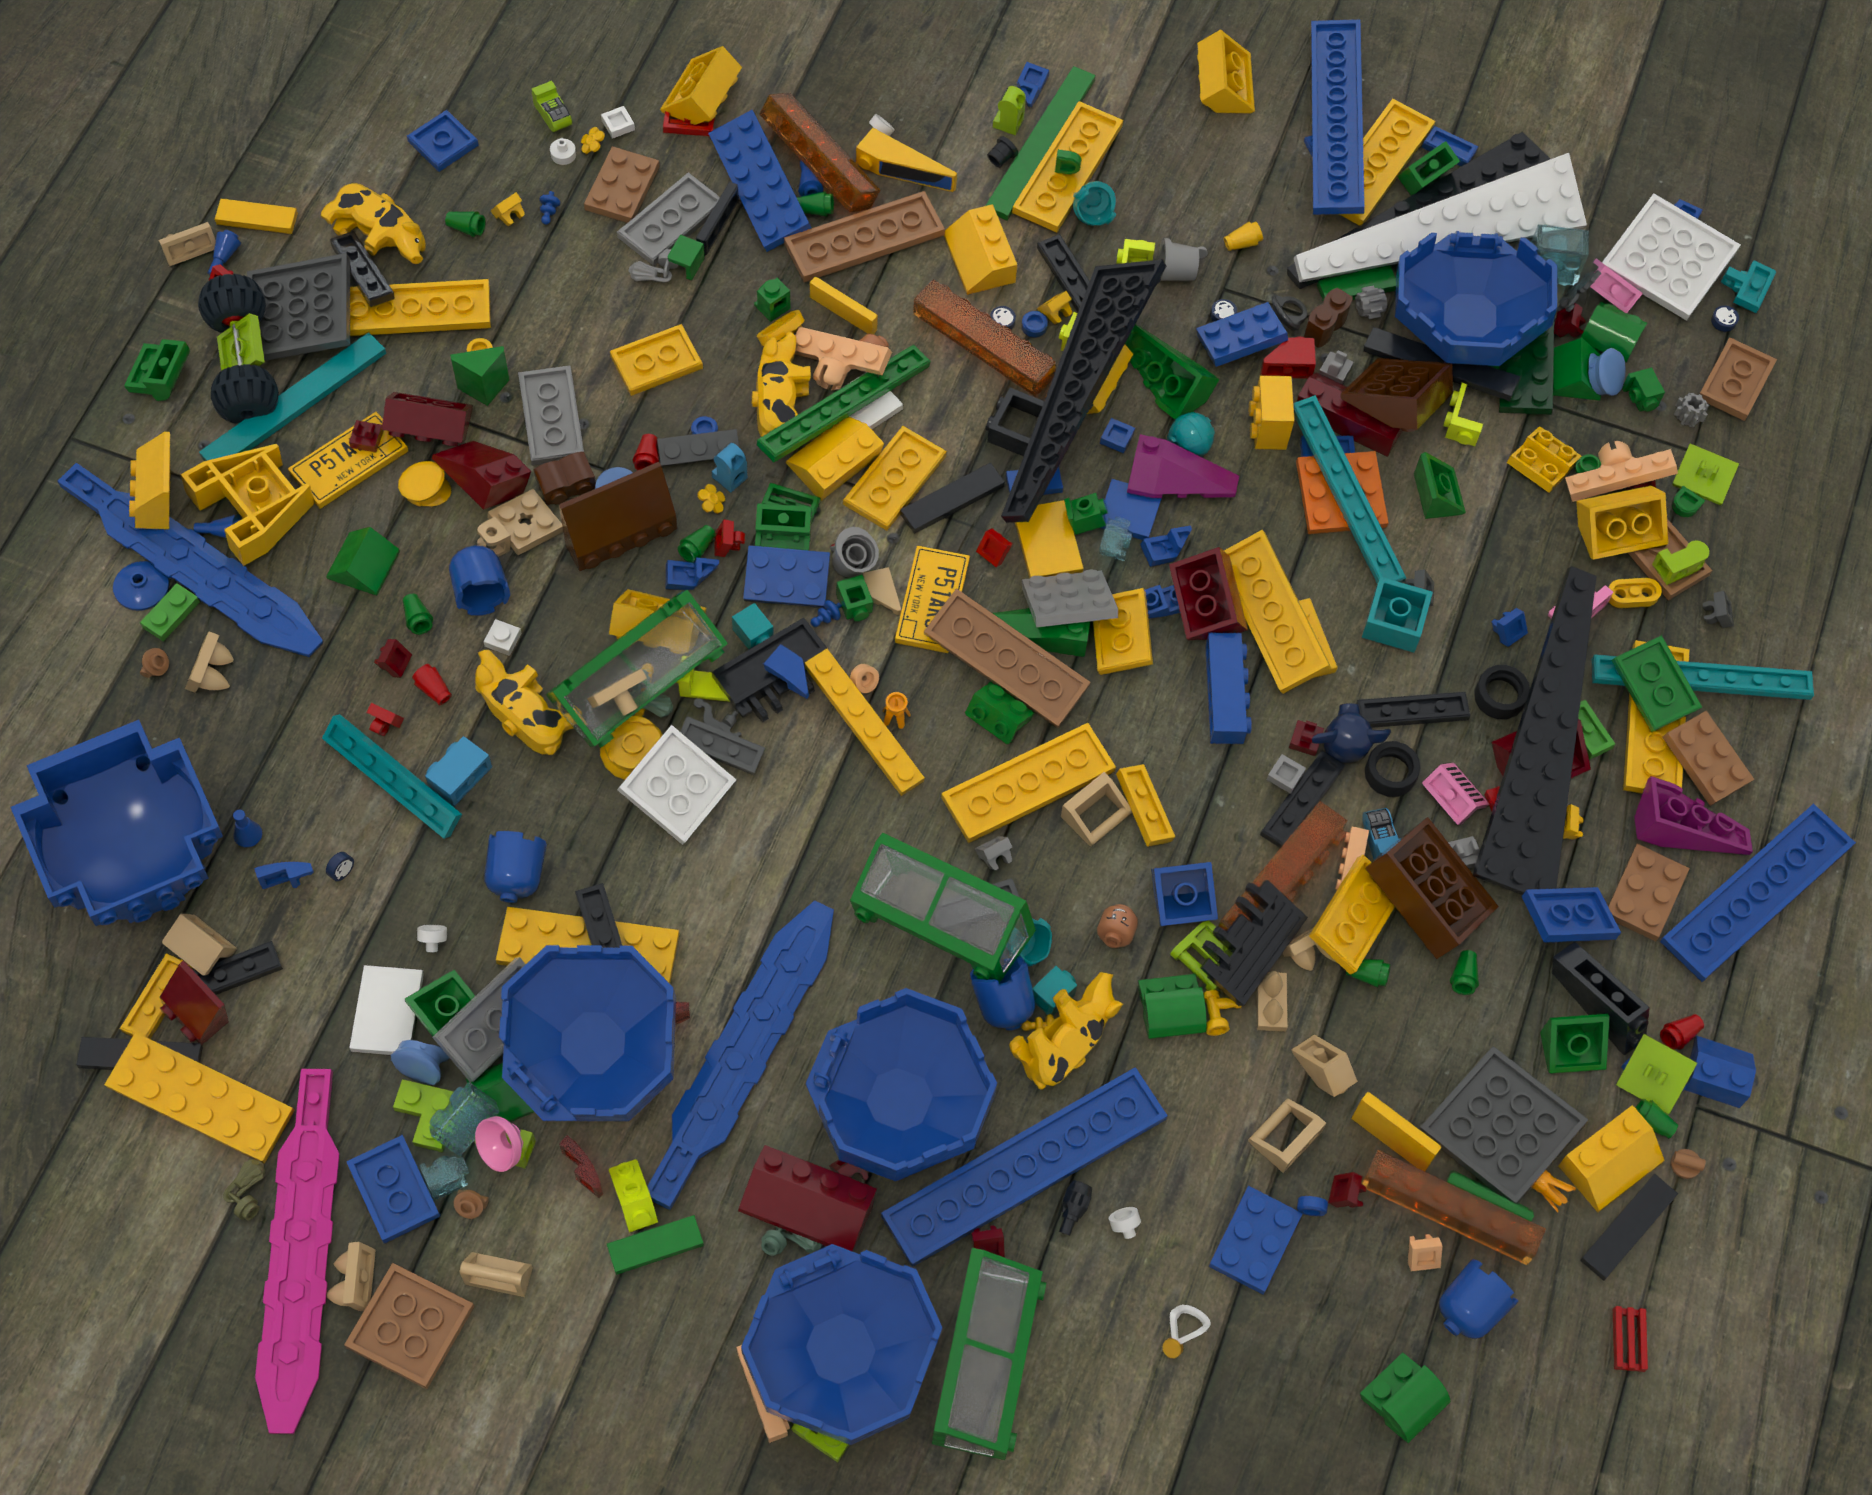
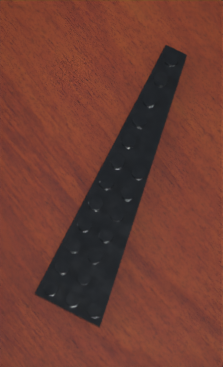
M1523 132L1515 134L1507 141L1418 191L1416 194L1397 202L1391 208L1335 240L1550 160V158ZM1295 263L1287 267L1288 277L1299 289L1317 283L1319 280L1329 278L1325 277L1299 282Z
M1163 259L1095 266L1001 517L1006 523L1029 522L1084 418L1093 407L1097 394L1156 285L1161 281V276L1167 267Z
M1573 566L1567 569L1472 875L1521 895L1529 889L1557 888L1597 576Z

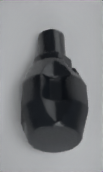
M1073 1180L1067 1188L1063 1198L1062 1217L1064 1219L1059 1230L1060 1233L1070 1236L1075 1222L1078 1223L1079 1219L1087 1211L1092 1196L1091 1186Z

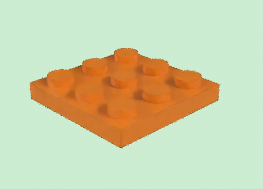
M1376 451L1345 453L1381 528H1387L1389 523ZM1298 457L1296 466L1308 534L1351 531L1315 457Z

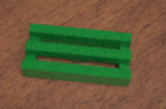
M770 483L761 504L807 506L797 503L796 500L811 504L808 507H812L813 522L814 515L817 513V507L821 503V498ZM772 493H775V494H778V495H781V496H784V497H788V498L784 499V498H781V497H777V496L772 495Z

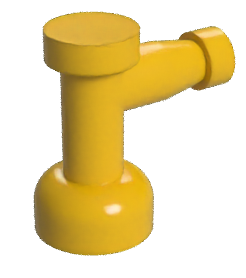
M1217 990L1204 992V1000L1207 1004L1210 1018L1206 1026L1207 1034L1217 1036L1227 1033L1230 1030L1229 1023L1225 1018L1221 1017L1220 1010L1236 1009L1242 1006H1238L1230 998H1220Z

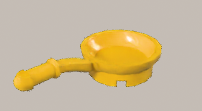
M646 663L642 666V670L649 673L648 677H650L651 684L654 668L652 664ZM643 708L635 713V716H631L611 733L614 738L600 748V757L605 768L615 777L625 780L663 735L657 726L643 717L645 712Z

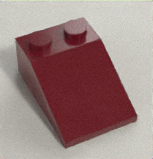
M476 441L464 443L432 456V459L483 510L524 494L532 472L514 454Z
M183 960L160 995V1000L163 1004L160 1009L170 1021L176 1018L183 1027L180 1031L191 1043L196 1040L203 1045L228 1024L229 1020L224 1003Z

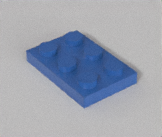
M1269 302L1196 328L1197 336L1215 367L1288 341L1287 331Z
M749 545L744 601L824 608L827 595L830 552Z
M1598 887L1529 889L1522 895V899L1543 942L1616 940L1621 934Z
M403 1135L346 1161L384 1244L440 1217Z
M1248 1186L1208 1267L1263 1295L1303 1213Z

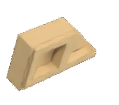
M889 567L864 572L863 577L873 603L881 604L892 610L894 614L901 615L902 610Z

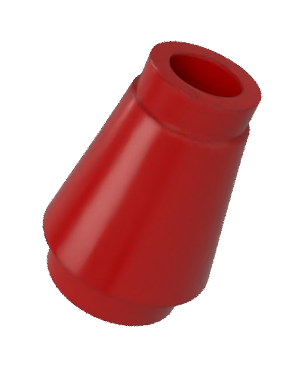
M644 434L633 457V464L637 471L659 462L657 437L653 434Z
M425 664L413 674L414 685L433 701L437 702L439 706L446 703L452 697L436 667Z
M1693 1014L1666 1023L1660 1031L1661 1041L1673 1050L1683 1049L1704 1028V1022L1700 1016Z

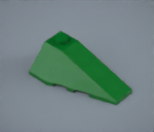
M1135 324L1125 343L1133 353L1130 363L1143 377V383L1155 396L1156 404L1174 419L1193 412L1206 403L1220 380L1204 367Z
M1029 608L992 613L1047 652L1085 657L1090 621L1036 627Z

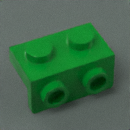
M989 682L974 693L965 714L1005 744H1009L1012 742L1016 732L1031 721L1034 712L1027 708L1023 702L1016 700L1006 693L1003 688Z

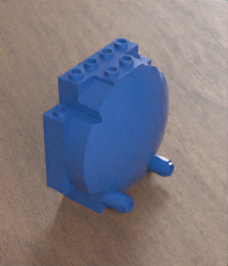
M136 720L26 765L39 795L12 806L11 810L47 897L54 908L69 905L77 910L86 908L95 926L100 924L109 925L117 919H127L129 923L143 922L149 919L153 913L160 910L167 911L176 908L181 901L186 900L184 895L190 889L200 886L204 880L209 879L202 859L212 853L213 845L223 835L180 737L152 748L140 721Z

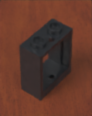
M1009 388L1006 396L1001 395L998 400L995 417L991 415L985 427V430L988 431L987 442L1024 456L1030 438L1001 427V424L1010 407L1039 417L1044 401Z

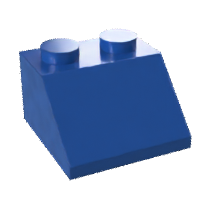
M1211 862L1151 869L1154 898L1160 926L1218 919Z
M1696 1035L1690 1059L1698 1064L1690 1076L1685 1090L1740 1108L1750 1098L1756 1073L1753 1054Z

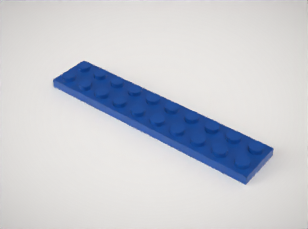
M1360 20L1311 21L1313 215L1364 214Z
M1135 1067L883 1211L881 1217L909 1264L913 1267L974 1232L975 1229L981 1228L1167 1119L1168 1115Z

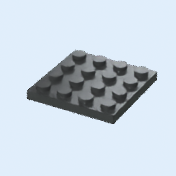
M347 253L247 271V277H250L259 285L266 300L265 313L259 323L264 361L350 345V258Z
M1493 1046L1423 1123L1419 1130L1441 1145V1150L1495 1193L1518 1204L1539 1177L1585 1127L1588 1119Z

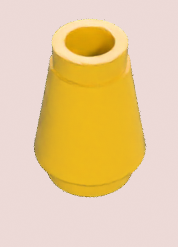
M1249 221L1223 237L1227 250L1231 251L1257 246L1258 242L1263 241V234L1256 221L1253 223Z

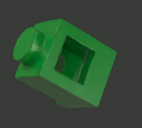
M778 278L768 280L757 290V301L754 302V306L772 322L791 309L790 290ZM778 302L780 305L774 308V304Z
M1652 367L1629 373L1622 387L1623 392L1629 391L1630 400L1636 404L1639 412L1644 410L1649 412L1656 409L1665 394Z
M1093 493L1071 501L1070 498L1064 499L1068 520L1075 535L1106 526L1104 515L1108 514L1104 498L1099 499L1097 494Z
M863 575L837 582L836 597L842 605L846 620L853 618L854 621H862L868 618L869 613L873 611V600Z

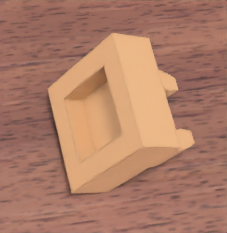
M1426 1234L1425 1239L1415 1240L1414 1236H1410L1408 1253L1410 1270L1419 1271L1441 1268L1442 1243L1440 1238H1432L1431 1235Z

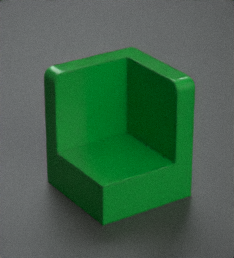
M680 235L668 254V261L686 268V279L692 281L705 259L704 243Z

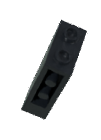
M1574 941L1553 957L1552 974L1588 1015H1609L1608 1038L1625 1056L1631 1050H1635L1643 1034H1647L1650 1007Z

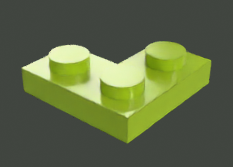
M402 1079L393 1108L394 1111L420 1117L412 1141L414 1146L443 1152L461 1095L458 1092Z

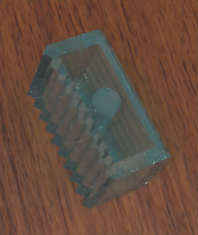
M468 1082L464 1088L458 1087L450 1097L451 1103L444 1110L440 1109L432 1116L429 1126L431 1136L459 1157L475 1141V1132L478 1124L482 1120L494 1117L499 1113L496 1101L471 1082Z

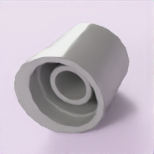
M1163 238L1160 244L1158 260L1163 259L1167 267L1161 276V281H1195L1198 273L1199 258L1207 256L1206 247H1193L1173 243L1169 238Z
M860 527L844 529L837 536L835 543L830 546L833 552L832 565L837 573L844 577L852 578L869 571L876 565L879 558V549L875 540L866 530Z

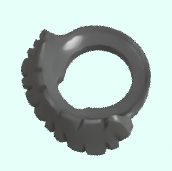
M1274 295L1272 297L1273 310L1278 319L1291 330H1299L1300 324L1304 323L1307 318L1305 305L1294 297ZM1285 303H1294L1300 307L1302 315H1287L1282 307Z

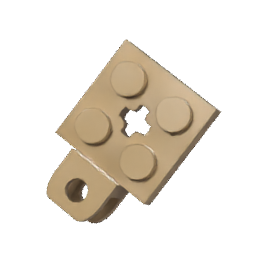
M531 489L488 511L489 520L482 523L477 529V533L480 535L477 546H496V548L491 550L498 557L509 552L511 546L515 553L520 555L563 533L562 523L536 491ZM524 518L531 520L530 525L526 523L520 524L519 522Z

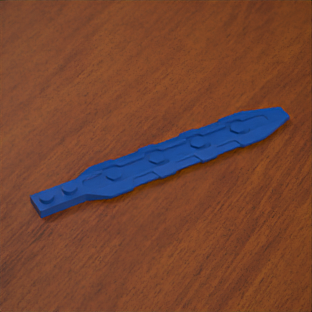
M75 463L58 480V484L62 489L101 516L108 536L125 548H131L154 564V568L168 578L175 579L191 590L199 600L225 614L236 622L240 629L260 643L310 657L323 644V640L297 602L277 588L268 586L248 572L247 567L243 566L234 558H228L208 544L206 539L194 530L185 528L170 516L169 529L135 528V517H129V501H135V497H130V493L116 491L78 463Z
M813 901L773 937L760 960V967L746 991H743L733 1007L734 1012L718 1040H714L705 1056L706 1061L690 1089L685 1091L672 1114L673 1142L647 1186L652 1202L671 1210L698 1160L726 1141L739 1118L738 1112L752 1087L758 1084L767 1068L766 1062L780 1037L786 1034L794 1019V1012L808 987L814 984L827 960L834 909Z

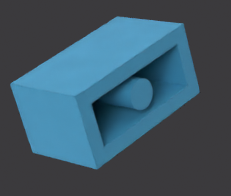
M463 736L458 742H454L448 747L445 756L439 762H434L428 768L425 777L428 787L455 807L492 768L489 755Z

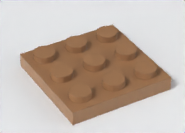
M392 1263L344 1346L362 1357L428 1389L475 1306L468 1300Z

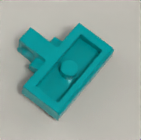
M1753 260L1747 272L1742 270L1740 272L1729 266L1721 283L1737 292L1733 303L1757 313L1776 274V270Z

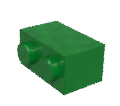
M1445 141L1407 167L1397 177L1412 196L1447 173L1460 160Z

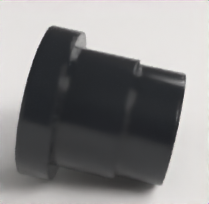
M1000 136L997 139V144L987 154V157L993 165L1001 168L1010 158H1015L1018 155V150L1008 138Z

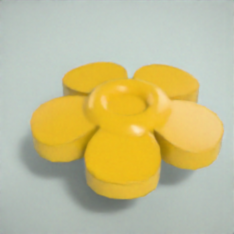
M597 127L591 128L589 135L585 134L581 139L583 144L582 152L588 154L590 151L597 152L600 148L599 142L605 137L604 132L599 131Z
M707 484L705 489L698 491L697 495L701 501H704L702 508L705 512L713 510L718 514L724 509L722 502L725 501V496L721 491L716 493L717 490L713 484Z

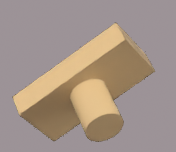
M641 668L587 699L592 708H595L613 698L624 716L638 708L628 689L647 679Z

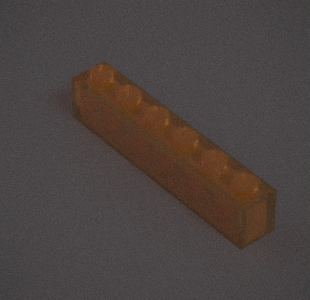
M791 93L769 94L759 115L849 212L871 209L881 191L878 186Z
M933 279L914 298V315L1034 397L1053 379L1056 362L1051 356L1034 348L1029 341L1019 338L1008 327L994 321L989 314L981 312L972 306L967 299L960 298L951 292L946 285L940 284Z
M1319 801L1252 883L1260 887L1264 880H1268L1292 902L1297 895L1295 891L1300 884L1305 886L1312 878L1314 872L1311 870L1315 865L1322 866L1329 857L1330 852L1328 849L1333 844L1338 846L1347 834L1344 828L1348 820ZM1245 891L1241 897L1246 898L1258 908L1259 904ZM1234 904L1222 918L1218 927H1222L1227 931L1239 914H1243L1248 920L1250 918Z
M1377 1150L1361 1183L1367 1190L1526 1265L1535 1257L1546 1228L1380 1150Z

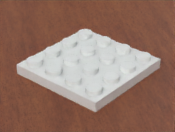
M1653 194L1602 263L1642 292L1643 295L1687 321L1739 250L1741 244Z

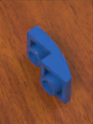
M1160 585L1145 590L1148 618L1180 613L1174 585L1161 589Z

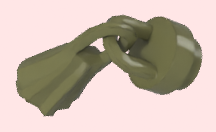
M249 1159L247 1162H244L237 1177L223 1194V1198L227 1203H237L234 1214L241 1220L249 1221L253 1219L260 1209L258 1201L253 1196L247 1195L240 1199L247 1189L264 1178V1164L260 1160ZM235 1186L240 1188L236 1195L231 1192Z

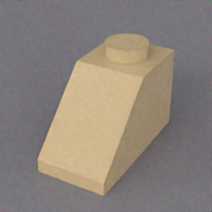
M1313 1035L1292 1049L1293 1055L1315 1084L1333 1097L1344 1093L1350 1086L1358 1082L1347 1053L1320 1037Z

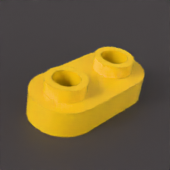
M800 310L789 312L757 334V338L762 346L771 337H775L777 341L781 340V338L786 336L787 332L796 333L798 328L802 327L801 324H803L805 319Z
M1651 578L1618 579L1613 581L1608 587L1613 591L1609 603L1616 608L1652 606L1657 603L1662 593L1660 584ZM1642 593L1648 594L1649 597L1644 596Z

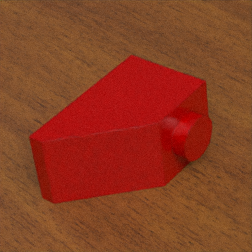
M1301 336L1288 338V341L1281 343L1264 358L1260 376H1291L1292 378L1308 379L1309 376L1313 375L1316 366L1314 338Z

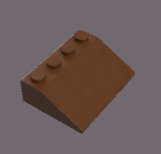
M1377 358L1340 393L1341 399L1392 428H1401L1405 432L1416 431L1453 393L1452 363Z
M660 462L559 504L565 545L579 571L592 569L607 559L620 557L630 549L643 547L649 541L660 536H668L677 529L676 513Z
M1428 817L1365 868L1436 959L1460 945L1499 907L1477 878L1472 876L1473 873Z

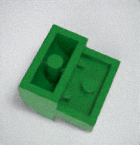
M1600 302L1595 308L1581 337L1593 348L1602 352L1610 348L1616 349L1622 354L1624 361L1627 363L1647 322L1642 321L1636 315H1629L1618 310L1612 304Z
M162 339L160 345L144 343L124 387L131 393L150 394L156 401L169 399L190 354L187 343L185 341Z
M757 503L755 546L809 551L812 507Z
M1195 974L1138 980V991L1143 1006V1019L1148 1039L1206 1032L1207 1020L1202 987L1198 985Z
M1403 1352L1360 1393L1361 1399L1384 1418L1385 1425L1407 1443L1451 1402L1446 1388L1437 1376L1425 1365L1421 1368Z

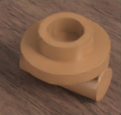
M159 648L147 650L142 658L143 667L140 674L146 678H150L151 675H163L169 667L167 654Z
M1681 1149L1675 1151L1672 1156L1671 1167L1679 1177L1691 1179L1697 1176L1700 1171H1703L1706 1160L1699 1158L1692 1150Z
M458 1190L454 1199V1208L462 1217L473 1219L486 1209L489 1197L482 1196L473 1190Z

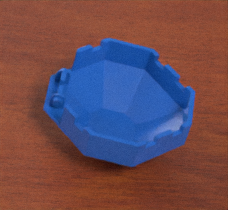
M1456 231V233L1447 235L1435 244L1437 233L1432 232L1419 241L1417 248L1411 252L1407 250L1399 257L1396 273L1395 317L1446 363L1500 366L1553 325L1557 310V264L1550 258L1545 261L1537 254L1538 248L1527 238L1520 237L1516 251L1503 240V236H1498V233L1473 236V233Z
M546 945L502 986V1017H500L499 1038L504 1044L502 1079L543 1121H630L674 1079L676 994L669 982L633 946L603 948L602 945H577V948L560 947L559 945Z
M905 988L895 992L893 997L883 1001L877 999L860 1006L857 1011L856 1020L829 1030L806 1081V1087L838 1159L890 1180L898 1181L974 1149L995 1097L997 1082L993 1073H990L986 1065L985 1056L975 1035H972L968 1027L967 1018L963 1010Z
M834 1244L775 1269L765 1295L761 1296L753 1316V1321L741 1346L742 1355L766 1412L849 1445L909 1419L942 1331V1325L917 1269L906 1265L901 1266L886 1260V1257L868 1250L857 1254Z

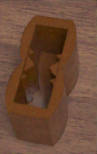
M1339 288L1331 290L1324 298L1323 304L1317 306L1311 312L1304 337L1314 338L1315 346L1318 348L1326 345L1330 341L1333 331L1338 330L1345 324L1353 297Z
M584 452L572 453L560 460L550 461L533 469L535 479L546 505L561 504L571 496L582 495L592 491L596 485L595 476Z

